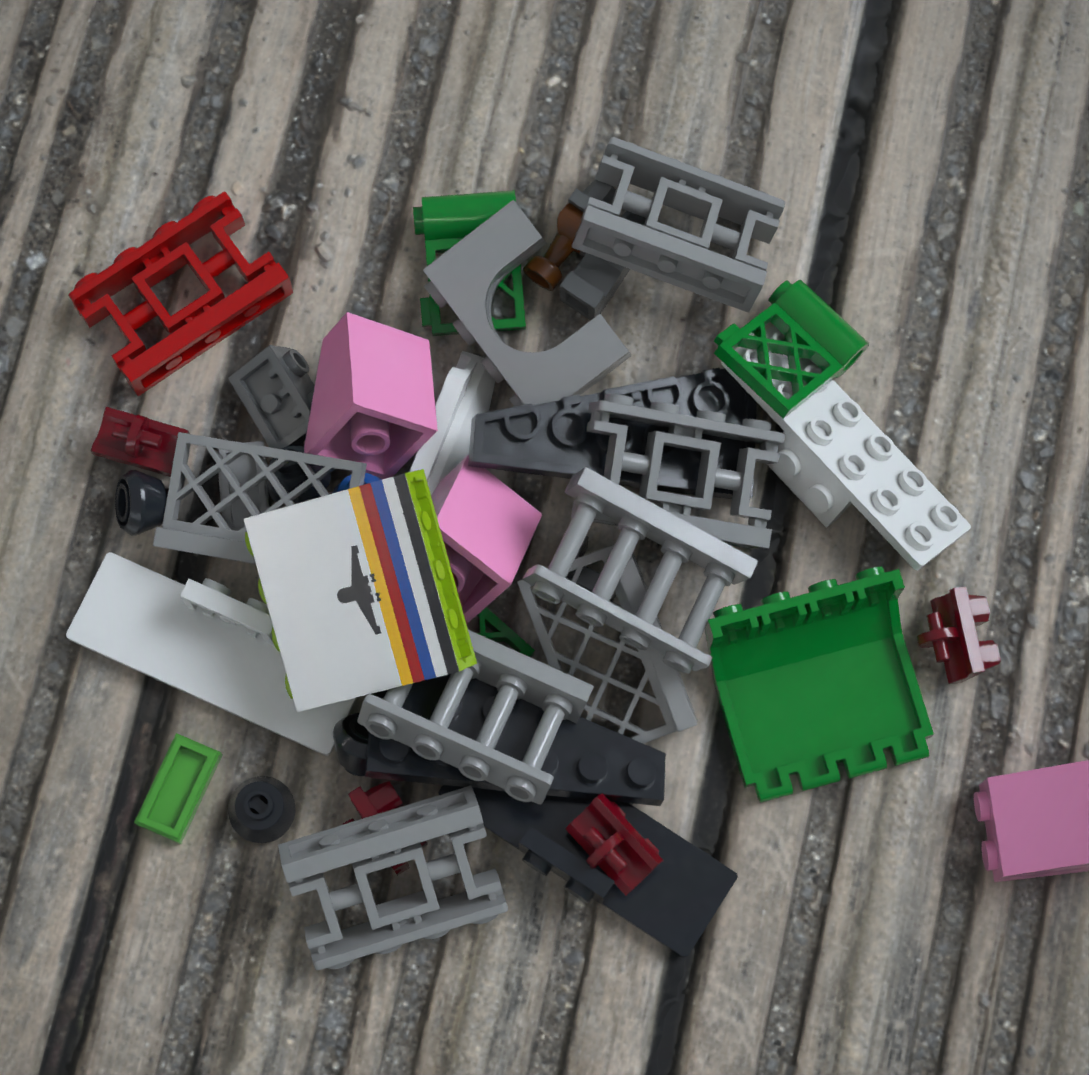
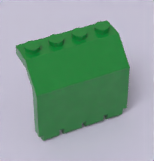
M882 566L866 569L855 575V581L838 585L836 579L824 580L809 586V593L790 597L789 592L775 593L761 599V606L743 610L741 604L730 605L713 612L714 618L708 619L705 635L708 652L712 657L710 663L714 686L744 788L754 786L760 803L792 795L791 775L796 774L799 786L803 792L839 782L840 774L837 767L839 762H843L846 774L850 779L887 769V761L883 750H890L895 766L929 757L926 739L931 738L934 732L902 634L898 598L905 586L899 569L885 572Z

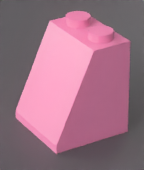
M346 312L322 341L304 453L366 463L365 473L386 479L393 477L438 431L430 344L428 339Z
M469 455L440 481L431 495L466 624L512 584L542 517L541 512L487 469L468 466Z
M1089 760L988 777L979 784L980 792L974 793V808L977 820L979 822L985 821L988 841H982V858L986 871H993L994 882L1089 871Z

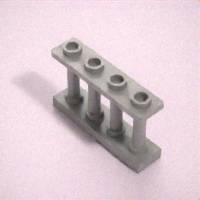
M587 467L572 475L564 493L576 499L574 503L578 508L548 569L537 564L526 571L523 580L533 585L532 592L543 600L554 604H559L561 600L578 609L576 616L581 620L597 627H603L606 624L621 632L619 638L626 644L639 650H647L649 647L664 655L663 662L677 671L690 673L691 670L698 671L709 667L712 657L696 648L708 623V619L711 617L724 586H730L731 583L735 585L750 579L758 560ZM603 513L619 522L618 528L621 532L592 592L566 579V576L595 516H601ZM647 537L662 545L661 552L664 555L636 614L633 615L609 601L638 540H644ZM691 561L705 569L704 575L707 578L679 638H676L654 626L653 623L681 564Z
M468 630L477 664L450 675L430 720L402 708L413 683L388 689L384 699L372 694L366 695L357 722L365 726L372 735L386 740L394 739L410 746L416 754L425 759H439L458 768L464 776L472 780H485L505 789L516 800L542 804L554 777L542 771L541 768L562 720L567 719L577 724L594 686ZM475 678L496 687L498 690L476 741L448 729L470 680ZM517 699H523L541 707L544 711L522 761L494 749Z

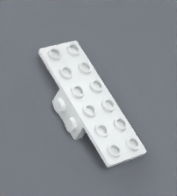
M775 326L765 330L766 338L785 341V336ZM743 347L735 349L746 361L758 363L757 350ZM768 352L770 365L789 368L787 355ZM799 358L801 371L817 374L823 372L810 359ZM721 361L724 368L784 430V443L778 445L777 453H780L779 463L767 465L826 528L834 523L853 504L909 565L917 571L956 542L971 528V525L959 513L956 507L948 502L926 476L911 463L894 445L893 441L861 410L860 406L833 379L783 419ZM772 379L773 386L786 399L793 396L791 382Z
M112 552L106 554L66 633V637L70 641L325 756L331 754L335 746L333 739L334 726L338 721L350 714L357 697L297 712L294 700L290 698L286 690V671L281 653L275 648L272 640L271 631L273 624L267 604L253 598H249L245 604L229 597L231 590L211 579L205 578L202 584L188 579L186 585Z

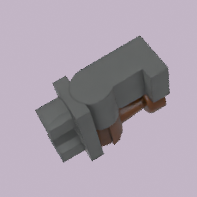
M594 180L583 192L577 188L568 199L569 203L558 215L557 234L543 257L533 255L523 268L524 273L534 283L548 291H553L562 279V273L559 269L561 264L573 251L583 257L574 271H570L560 284V301L589 320L601 314L630 271L629 268L572 248L589 198L592 197L609 204L612 203L616 189L598 180ZM626 211L622 216L624 219L643 226L646 219L629 211Z

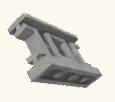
M611 137L600 161L595 180L616 187L612 203L609 204L592 197L589 198L572 248L749 313L764 285L768 262L746 255L751 238L770 244L778 229L779 218L784 210L785 201L765 192L725 179L720 175L685 164L677 159L642 148L634 143ZM629 184L654 192L652 200L627 191ZM662 205L703 219L699 237L657 222ZM621 209L645 217L644 226L619 217ZM721 217L740 224L739 232L716 224L717 218ZM710 242L734 250L732 258L708 250Z
M605 394L604 400L589 403L588 413L591 414V420L588 422L586 432L610 436L604 470L605 478L619 485L621 471L642 474L639 490L640 497L649 502L657 503V506L728 545L749 549H769L772 529H767L766 526L767 520L771 519L772 510L749 507L755 463H779L780 453H777L778 445L784 443L785 433L771 431L772 423L762 420L743 419L742 425L725 423L726 415L718 412L699 410L696 417L679 414L680 406L674 404L651 402L650 409L633 406L634 398L619 394ZM609 417L662 426L669 429L668 433L659 431L648 433L645 455L624 452L628 426L609 423ZM702 434L760 444L759 449H739L736 471L717 468L721 442L702 439ZM663 445L702 452L695 497L657 491ZM714 487L733 490L730 516L748 518L749 520L748 525L691 516L690 512L691 509L711 510ZM576 499L573 501L571 518H573L578 508L574 503ZM603 513L601 516H595L593 520L596 523L618 526L619 522Z
M472 786L278 844L282 869L286 881L289 883L292 897L317 889L326 917V921L304 927L306 942L311 952L315 970L343 968L352 963L354 959L373 953L388 954L399 949L402 944L421 938L436 939L447 934L450 929L469 923L484 924L495 919L498 914L508 911L496 868L472 875L463 844L487 837ZM449 834L455 853L426 862L420 842ZM415 859L424 890L376 905L367 874ZM352 864L358 883L330 892L324 872ZM461 873L466 892L437 900L432 881ZM364 903L369 922L341 930L336 911Z

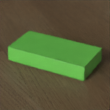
M176 733L134 823L146 830L182 844L223 756L222 753Z

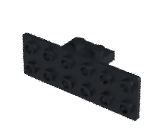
M443 785L438 794L442 795L464 787ZM473 788L484 827L525 854L522 858L523 862L545 876L552 871L567 881L564 888L578 899L589 904L593 898L683 958L690 954L738 878L736 872L630 803L615 802L626 814L625 818L644 839L648 838L659 850V856L663 859L632 892L625 896L615 885V881L609 878L599 866L594 869L590 867L586 862L589 855L565 829L593 800L546 795L543 803L537 804L532 801L523 802L516 800L506 791Z

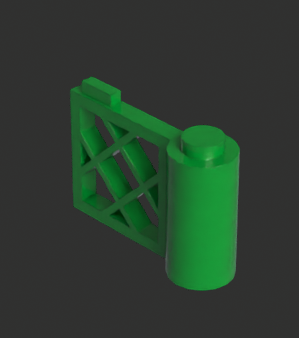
M515 190L421 197L422 206L413 207L415 235L425 236L427 266L436 260L435 253H445L512 200L516 202ZM520 264L502 279L495 290L496 293L500 289L514 301L515 318L495 319L492 317L496 331L526 329ZM511 274L513 291L504 284ZM430 294L429 297L420 298L422 327H432V336L459 334L452 323L441 324L440 307Z
M788 280L783 282L768 299L772 304L770 307L741 329L733 323L714 339V342L718 345L714 354L783 419L834 377L838 378L843 375L869 346L868 341L802 280H798L793 284ZM771 322L785 336V341L766 338L765 325ZM743 347L757 350L758 363L746 361L734 349ZM768 352L787 355L789 368L770 365ZM799 358L810 359L823 372L817 374L801 371ZM772 379L791 382L793 396L786 399L773 386Z

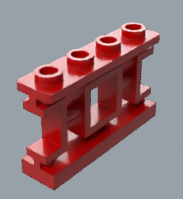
M222 192L216 197L211 195L203 198L193 207L192 213L178 222L170 221L165 223L155 231L152 239L138 248L130 247L124 250L115 258L114 264L99 274L90 273L76 283L74 290L68 295L75 309L83 317L89 328L110 316L127 339L129 344L111 356L115 365L123 373L137 396H140L293 294L290 277L279 262L276 264L274 257L269 251L249 264L229 237L244 227L245 223L242 214L234 207L231 198L226 192ZM212 231L213 237L223 250L202 263L189 245ZM188 264L207 290V293L170 316L151 290V287ZM235 265L247 284L225 298L223 291L213 278ZM134 283L135 288L145 301L123 315L110 297ZM157 317L169 335L146 350L145 345L135 330Z

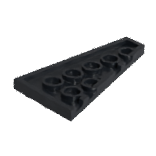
M718 367L703 370L701 373L677 378L671 376L604 389L602 392L579 396L578 394L563 397L553 402L532 405L531 403L476 414L471 420L468 466L571 479L572 475L587 467L604 476L610 436L586 431L588 422L591 420V414L588 413L589 403L604 400L605 394H619L634 398L633 406L648 409L651 408V402L674 404L680 406L679 414L696 417L699 410L718 412L726 415L725 423L742 425L743 419L756 420L757 402L725 368L720 369ZM609 417V423L628 426L624 452L645 455L648 433L654 431L668 433L669 429L667 427ZM702 434V439L721 442L717 468L736 471L739 449H755V443ZM663 445L657 490L695 495L702 452ZM621 471L619 485L640 488L642 474ZM753 483L750 498L753 497ZM714 487L713 497L732 499L733 490Z
M451 674L413 683L402 708L430 720ZM476 678L471 679L448 729L476 741L498 693L497 688ZM387 690L372 693V695L384 699ZM517 699L494 749L522 761L542 718L543 709L523 699ZM582 717L579 718L577 724L567 719L562 720L541 768L542 771L554 777L546 795L594 800L603 793L611 802L661 806L664 801L666 753ZM368 731L365 766L366 778L458 787L472 786V788L505 791V789L488 781L472 780L450 764L439 759H425L416 754L410 746L394 739L378 738Z

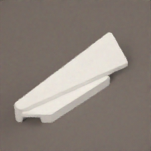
M466 351L461 352L456 368L452 367L447 374L435 405L438 431L417 451L410 472L424 469L431 495L440 481L469 455L471 420L476 414L489 412L495 380L481 363V360L484 358Z

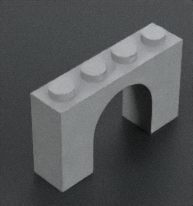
M512 200L424 268L423 271L431 280L424 287L440 308L447 304L450 305L459 317V319L452 323L469 346L477 341L487 355L481 360V363L497 383L503 379L508 382L516 393L509 398L514 407L531 403L532 405L558 401L563 397L578 394L580 396L632 355L601 314H598L562 343L546 351L523 352L506 345L494 328L491 316V305L495 290L507 274L547 244L517 203Z

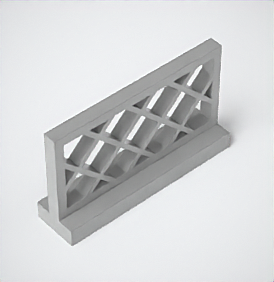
M178 432L162 528L156 527L153 546L256 564L254 557L246 546V527L244 526L238 531L231 530L220 512L240 498L252 516L262 514L252 502L247 492L266 478H268L281 499L263 513L294 505L293 500L312 486L315 487L321 497L329 495L320 480L335 469L352 471L349 489L364 484L367 464ZM191 444L206 447L216 462L215 465L197 478L187 465ZM217 449L232 452L223 458ZM246 453L253 456L262 471L242 486L228 465ZM263 456L278 460L269 466ZM289 461L298 462L309 479L290 493H287L274 472ZM309 464L324 466V468L315 474ZM222 470L235 491L215 506L201 485ZM185 477H186V479L188 480L189 484L186 485V486L183 488V486H184V480H185ZM195 491L208 512L193 523L179 521L178 515L181 500ZM213 518L219 527L204 524Z
M614 544L575 559L569 572L576 570L571 581L575 584L577 583L584 566L602 559L605 564ZM632 553L615 589L620 605L612 601L609 602L635 615L644 598L647 587L635 555ZM523 579L517 581L549 666L563 672L560 660L571 665L568 672L571 676L574 675L576 668L603 680L593 704L586 703L584 710L589 711L586 717L587 720L591 721L594 714L620 725L618 733L622 735L625 728L637 733V735L629 738L643 744L697 725L698 720L680 673L663 662L664 655L649 647L647 650H635L626 646L622 640L617 642L593 631L595 626L591 624L589 628H586L562 617L567 603L563 601L557 614L539 607L531 589L533 585ZM542 615L554 620L549 632ZM657 616L653 625L663 630ZM559 622L585 634L574 660L556 652L551 640ZM590 637L617 648L606 674L580 663ZM622 651L642 660L645 673L638 688L611 677ZM648 678L655 696L642 691ZM608 682L635 694L624 720L597 708ZM639 697L659 705L666 724L645 730L629 723L628 721Z

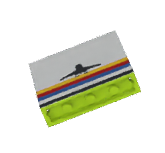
M424 469L403 473L244 518L247 530L245 532L246 546L255 559L260 577L258 580L259 593L264 603L268 606L273 624L271 631L272 640L275 648L281 653L286 671V690L290 698L294 700L297 712L456 673L477 664Z

